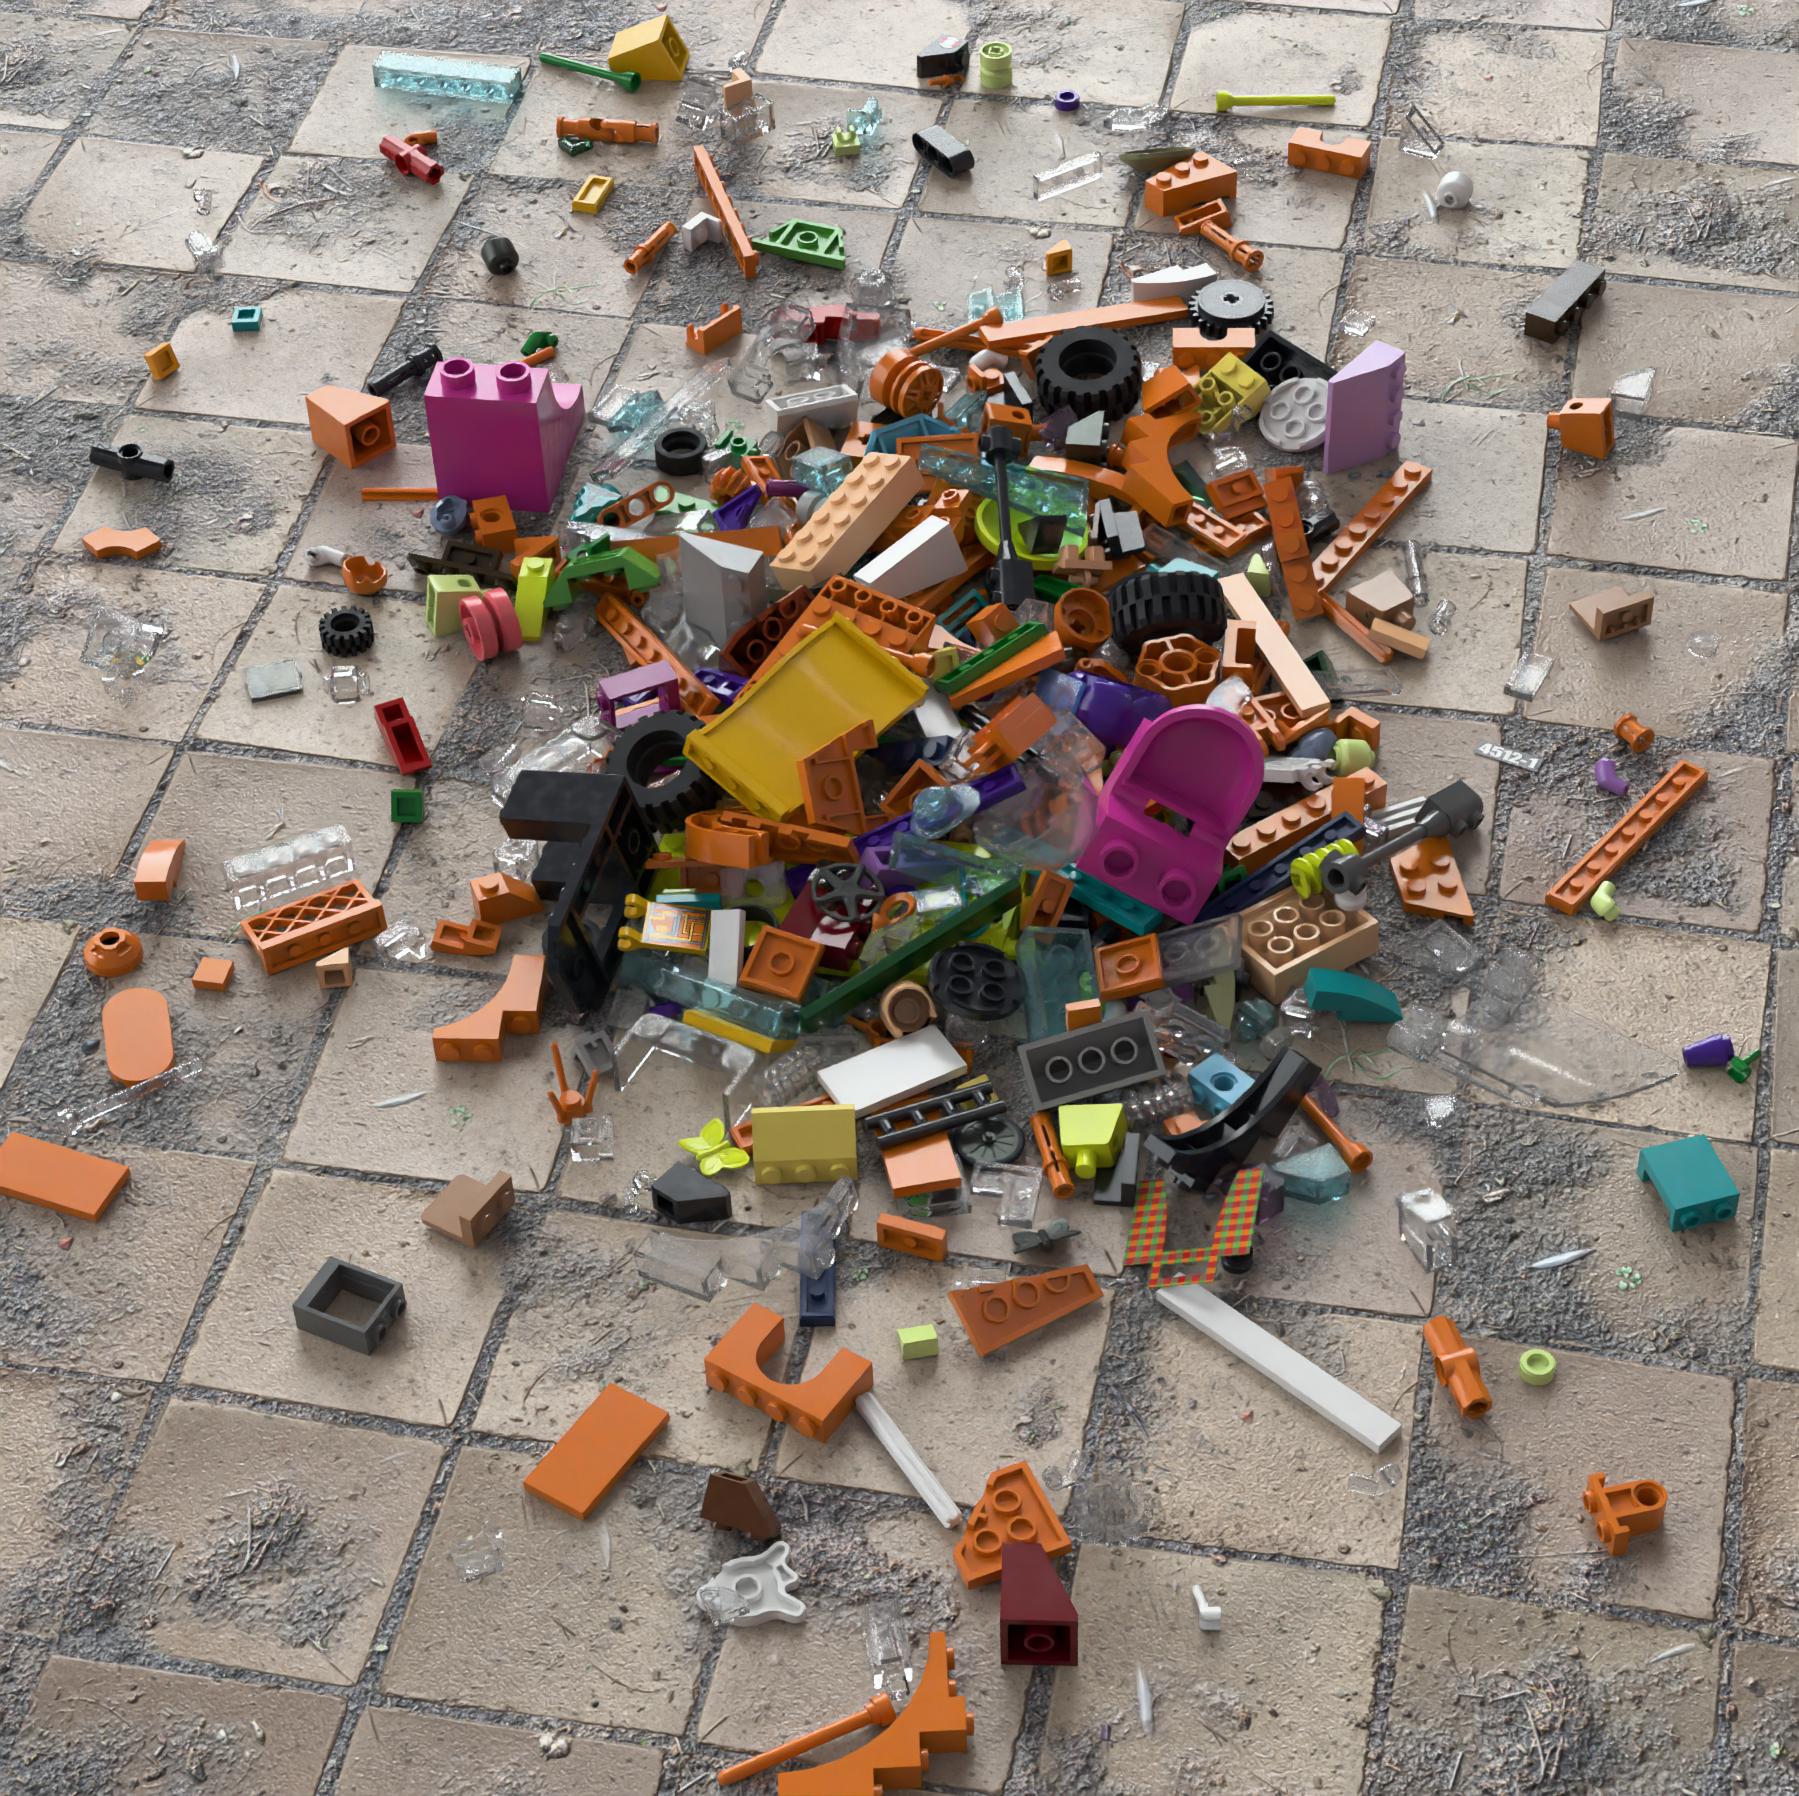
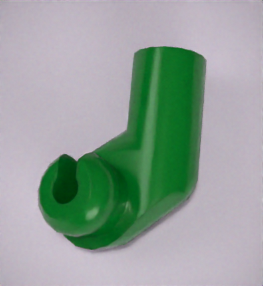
M534 331L520 352L523 356L527 357L534 354L538 348L552 346L554 349L558 345V337L549 331Z

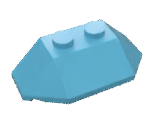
M921 413L872 430L864 456L870 452L896 454V438L961 434L962 432L957 427H951L938 419Z

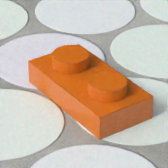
M881 1212L876 1222L878 1246L943 1263L948 1253L946 1229Z

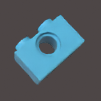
M1216 1052L1188 1072L1187 1095L1192 1102L1201 1105L1216 1117L1247 1091L1255 1080Z

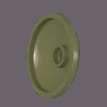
M1165 147L1119 153V159L1137 171L1151 172V177L1194 155L1196 147Z

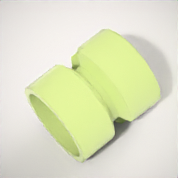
M989 42L980 48V82L985 87L1000 89L1011 84L1012 66L1010 63L1012 62V48L1010 45L1003 42Z

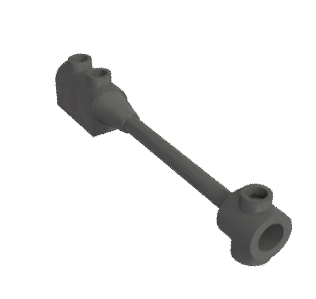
M1459 780L1426 799L1414 819L1418 824L1410 831L1362 857L1354 853L1342 855L1337 849H1333L1324 857L1319 865L1325 887L1335 894H1342L1349 890L1356 896L1367 886V868L1420 839L1442 838L1448 834H1451L1455 839L1460 838L1468 827L1474 830L1483 821L1485 816L1482 814V799L1462 780Z

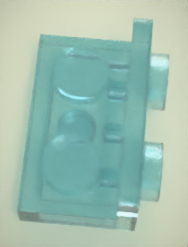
M658 390L633 394L605 425L609 433L620 431L628 433L631 431L635 441L640 443L669 415V410Z

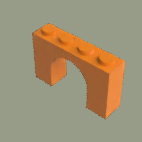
M754 1302L704 1358L706 1382L716 1390L725 1391L737 1397L743 1404L762 1410L775 1421H783L798 1429L804 1436L813 1437L825 1443L856 1407L855 1399L859 1395L868 1392L874 1385L872 1362L842 1347L822 1372L809 1381L799 1384H782L767 1378L760 1370L785 1341L784 1318Z

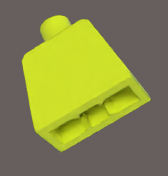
M1123 1103L1059 1105L1061 1146L1063 1155L1069 1161L1070 1168H1075V1173L1079 1177L1088 1179L1095 1176L1096 1168L1112 1167L1115 1165L1128 1130Z

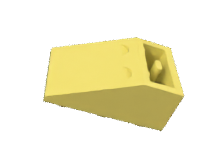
M1229 352L1192 386L1203 403L1188 412L1196 410L1203 416L1198 432L1208 439L1255 417L1262 410L1264 399L1271 390L1267 381Z

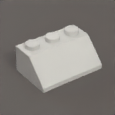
M846 384L765 400L770 433L782 440L805 415L825 428L831 426L833 429L846 428L849 426V423L857 420L858 394Z

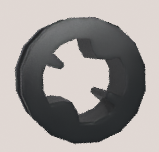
M1252 1246L1250 1254L1241 1255V1259L1233 1258L1234 1255L1222 1256L1221 1264L1223 1268L1232 1274H1243L1249 1271L1253 1265Z

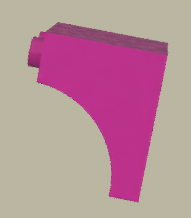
M454 357L444 362L437 361L424 393V402L439 501L448 495H456L460 499L467 501V507H473L472 501L506 495L510 510L550 513L585 413L582 385L551 383L549 369L530 368L521 361H509L500 366L473 364L471 360L464 357Z

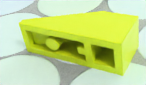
M524 557L518 577L514 608L521 628L522 641H541L550 607L544 608L543 601L555 583L553 559Z

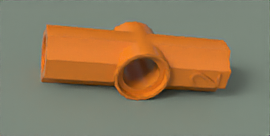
M1444 1315L1433 1317L1430 1322L1423 1325L1422 1334L1434 1356L1437 1378L1443 1387L1448 1386L1462 1416H1467L1470 1420L1482 1417L1485 1412L1492 1408V1399L1480 1377L1477 1355L1472 1347L1466 1348L1452 1319L1446 1318Z

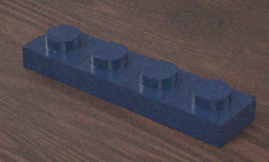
M945 735L879 743L877 748L864 751L859 774L867 778L906 774L919 758L931 764L937 770L951 769L957 739Z

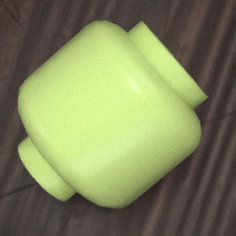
M1339 739L1327 755V759L1336 761L1335 766L1328 768L1334 775L1339 777H1347L1365 767L1372 769L1375 765L1374 752L1371 751L1366 741L1360 739Z

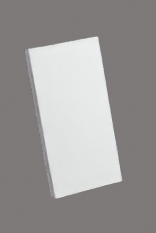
M933 1024L817 1072V1078L836 1105L855 1104V1119H858L966 1074L967 1064L937 1026Z

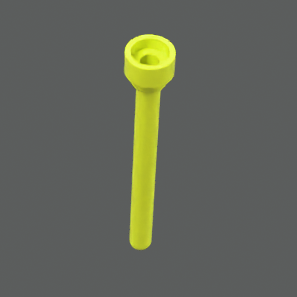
M1216 91V111H1227V109H1232V106L1333 105L1336 103L1334 95L1232 96V93H1227V91Z

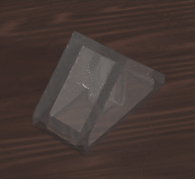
M1414 105L1401 120L1399 151L1434 159L1446 144Z

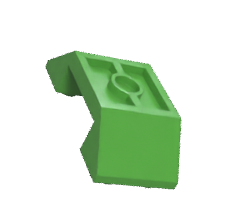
M631 547L574 558L560 573L543 601L544 608L553 607V611L569 608L570 604L574 603L581 593L579 582L592 579L593 575L599 572H604V576H609L622 572L621 569L624 568L629 590L637 588L638 592L641 593L655 589V585H658L665 576V570Z

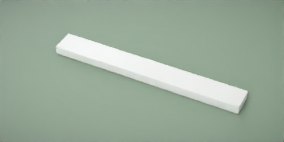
M1179 1272V1273H1177L1174 1277L1185 1276V1275H1184L1183 1273ZM1199 1284L1161 1287L1156 1291L1157 1301L1377 1454L1401 1433V1423Z

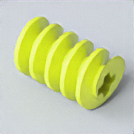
M1342 838L1336 841L1335 844L1331 843L1325 846V848L1315 850L1314 853L1304 855L1303 858L1299 857L1293 860L1290 868L1291 880L1297 893L1303 899L1309 898L1311 892L1314 894L1320 893L1322 887L1327 890L1322 880V871L1319 869V865L1329 852L1337 849L1342 855L1354 853L1360 856L1352 842Z

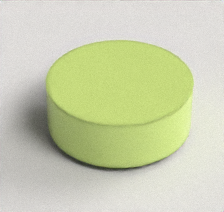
M1532 1349L1522 1354L1519 1362V1375L1525 1382L1539 1386L1548 1384L1553 1380L1556 1361L1550 1353L1540 1349Z

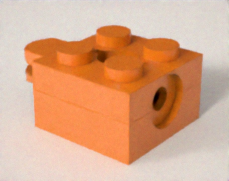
M1034 692L1024 700L1018 696L972 737L976 743L967 750L971 756L963 764L967 768L975 761L979 764L972 772L975 777L983 771L987 775L1011 764L1022 755L1058 719Z

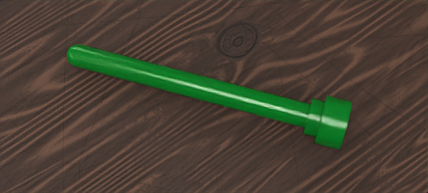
M541 53L539 55V60L543 63L618 82L628 91L636 92L641 85V75L635 71L628 70L619 73L548 53Z

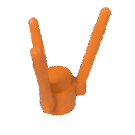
M553 1042L551 1048L561 1096L557 1099L551 1090L547 1094L557 1113L558 1122L567 1125H577L583 1122L586 1113L593 1111L592 1100L598 1082L599 1071L597 1069L593 1070L584 1100L579 1092L568 1090L558 1044Z

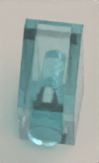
M1328 1143L1270 1165L1268 1189L1273 1194L1320 1205L1331 1200H1338L1344 1195L1349 1194L1351 1170L1332 1144Z

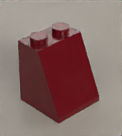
M1024 1541L1002 1543L1000 1600L1001 1664L1078 1666V1614L1041 1543H1028Z

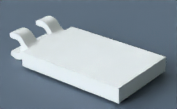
M1266 756L1264 757L1263 782L1295 783L1298 781L1307 790L1315 791L1322 788L1323 784L1333 783V777H1329L1325 773V768L1335 766L1336 761L1333 759L1320 761V759ZM1314 776L1319 783L1314 782L1311 777Z

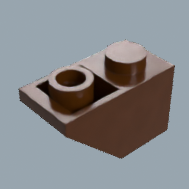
M724 1470L710 1474L700 1518L710 1520V1526L719 1530L732 1531V1528L745 1531V1537L756 1541H766L767 1538L780 1534L782 1526L756 1480Z

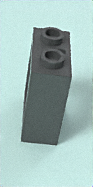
M330 1256L292 1307L298 1329L370 1356L376 1346L384 1342L388 1330L396 1319H400L404 1315L407 1301L405 1300L402 1283ZM342 1289L380 1304L363 1328L325 1313Z

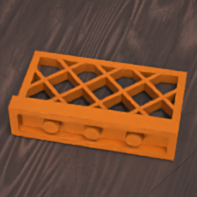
M358 878L240 921L242 931L262 959L264 969L268 975L388 931L381 902L378 899L374 900ZM356 891L354 897L343 896ZM319 904H326L324 908L314 907ZM336 905L346 906L344 910L334 909ZM289 915H297L294 919L284 918ZM307 916L317 917L315 921L304 920ZM260 926H267L265 930L254 929ZM277 927L287 928L285 932L275 931Z

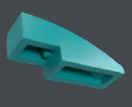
M1321 968L1309 969L1304 990L1310 1010L1336 1011L1338 1020L1402 1023L1403 1016L1396 994L1385 987L1351 973Z

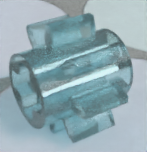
M1257 997L1254 1001H1244L1239 1006L1235 1015V1019L1241 1023L1237 1031L1247 1038L1251 1037L1254 1040H1257L1258 1036L1261 1038L1267 1037L1276 1026L1277 1019L1271 1014L1275 1007L1264 999L1260 1000Z

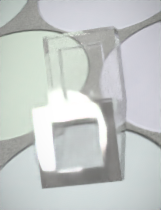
M948 884L908 892L915 898L916 910L911 918L904 925L894 929V932L897 936L905 939L926 918L939 924L966 907L957 886ZM900 903L895 905L889 911L888 919L894 920L902 917L908 911L909 904Z
M913 914L871 932L859 957L861 972L883 959L886 954H891L923 934L920 917Z

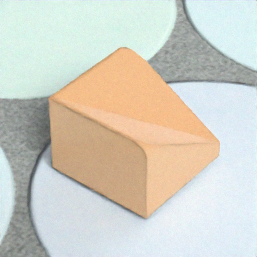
M349 948L341 949L316 962L320 989L353 986V968Z

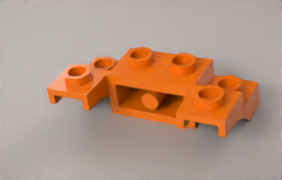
M970 489L944 490L936 505L905 506L866 552L887 550L931 515L950 523L959 545L964 538L965 517L973 499Z

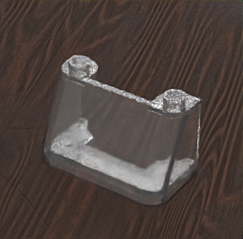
M846 302L837 340V358L841 382L858 394V406L876 402L869 393V382L871 374L880 359L894 349H902L910 353L908 342L910 337H914L916 324L915 321H911L909 309Z

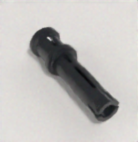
M427 343L421 351L416 354H409L404 363L388 371L373 382L368 383L369 393L380 397L414 375L422 376L425 374L426 369L434 364L436 365L437 361L443 362L441 351L434 343Z

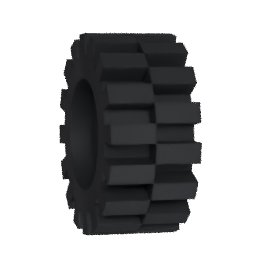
M341 606L342 610L340 611L334 608L331 609L332 614L326 612L324 618H321L319 621V631L323 649L325 648L328 654L332 652V655L337 657L341 653L342 658H347V654L352 653V657L357 656V651L363 654L366 652V647L371 648L372 642L375 639L370 614L368 612L365 613V609L360 608L357 611L356 606H351L350 609H347L346 606Z

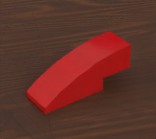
M403 697L374 705L376 723L390 755L402 776L432 768L414 718L410 716Z

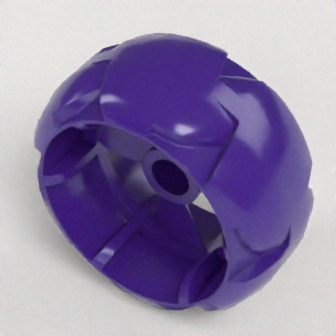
M1082 670L1067 674L1087 683L1070 731L1098 740L1099 752L1102 756L1110 758L1111 753L1116 751L1117 746L1126 748L1144 718L1153 722L1160 715L1172 710L1171 702L1166 696ZM1072 685L1063 687L1054 707V716L1064 722L1063 728L1067 724L1077 696V690ZM1064 695L1071 697V706L1068 713L1057 709L1060 699Z

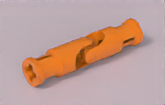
M559 116L556 124L557 138L562 139L563 137H578V140L633 144H636L637 141L657 144L659 124L657 122L641 124L634 120L580 117L576 120L565 119Z

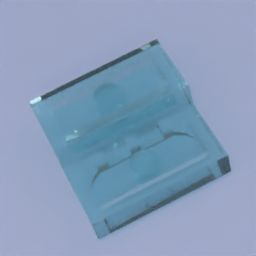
M992 287L967 294L968 323L982 318L981 315L985 314V310L994 306L1000 311L1004 323L1025 319L1024 296L1021 288L998 295L994 294Z

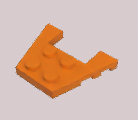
M873 719L860 722L796 761L808 825L860 836L893 820L891 813L865 816L853 752L878 747Z

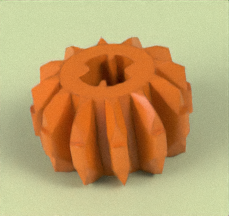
M729 466L727 469L722 468L715 474L708 489L711 492L710 498L723 506L757 483L751 481L750 475H745L741 468L736 471L734 467Z

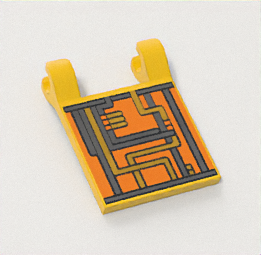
M636 894L626 896L625 904L635 907L626 906L625 916L627 918H638L646 915L642 934L631 927L620 928L619 938H626L628 940H618L619 950L631 951L637 948H648L706 955L711 926V910L713 909L649 902Z

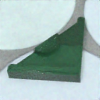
M1187 459L1171 468L1179 483L1193 498L1205 501L1209 507L1214 505L1204 488L1207 484Z

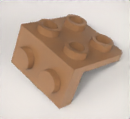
M499 1171L487 1185L466 1175H457L421 1214L422 1223L475 1248L515 1204L511 1175Z

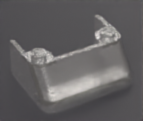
M586 716L498 776L490 785L492 800L501 807L505 806L511 792V786L516 781L521 769L563 771L591 751L599 757H603L608 748H614L612 744L617 736L621 737L624 733L600 717Z
M645 1014L639 1017L611 1052L615 1090L620 1092L654 1048L734 1077L722 1093L725 1131L728 1132L729 1128L736 1126L774 1074L773 1059L768 1053L658 1014Z

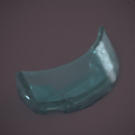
M894 831L888 869L980 897L1013 877L1019 881L1023 869L1012 864L1001 863L993 859L937 844L902 831Z

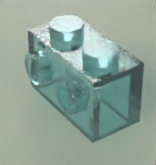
M823 446L815 447L791 457L793 462L792 473L797 484L826 495L836 491L845 481L846 476L853 472L850 455Z

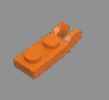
M1248 689L1220 699V708L1237 715L1253 730L1260 742L1264 757L1269 755L1268 746L1263 740L1264 737H1269L1272 746L1277 751L1286 748L1285 739L1276 728V723Z

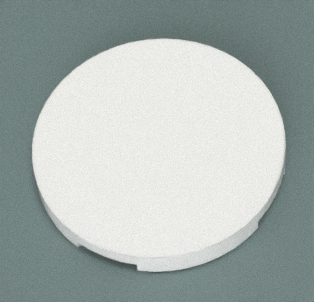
M1294 377L1282 382L1264 399V405L1258 422L1260 430L1269 444L1281 451L1301 452L1314 448L1325 441L1328 382L1319 377L1317 379H1299Z

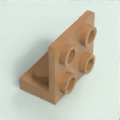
M1614 587L1571 601L1569 609L1599 641L1650 625L1654 596L1649 590L1628 596L1621 587Z

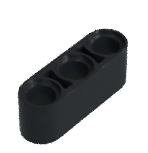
M934 125L912 135L915 150L946 176L953 177L974 168L975 162L971 151L940 126Z

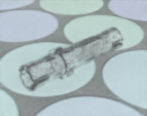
M1407 540L1404 542L1405 546L1402 545L1407 574L1405 583L1414 596V607L1424 608L1428 605L1427 602H1430L1427 590L1429 579L1424 573L1420 543L1416 540Z

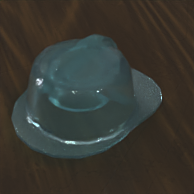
M964 784L925 788L915 797L912 805L913 815L910 820L912 832L922 840H932L943 836L977 810L980 804V794L972 786Z

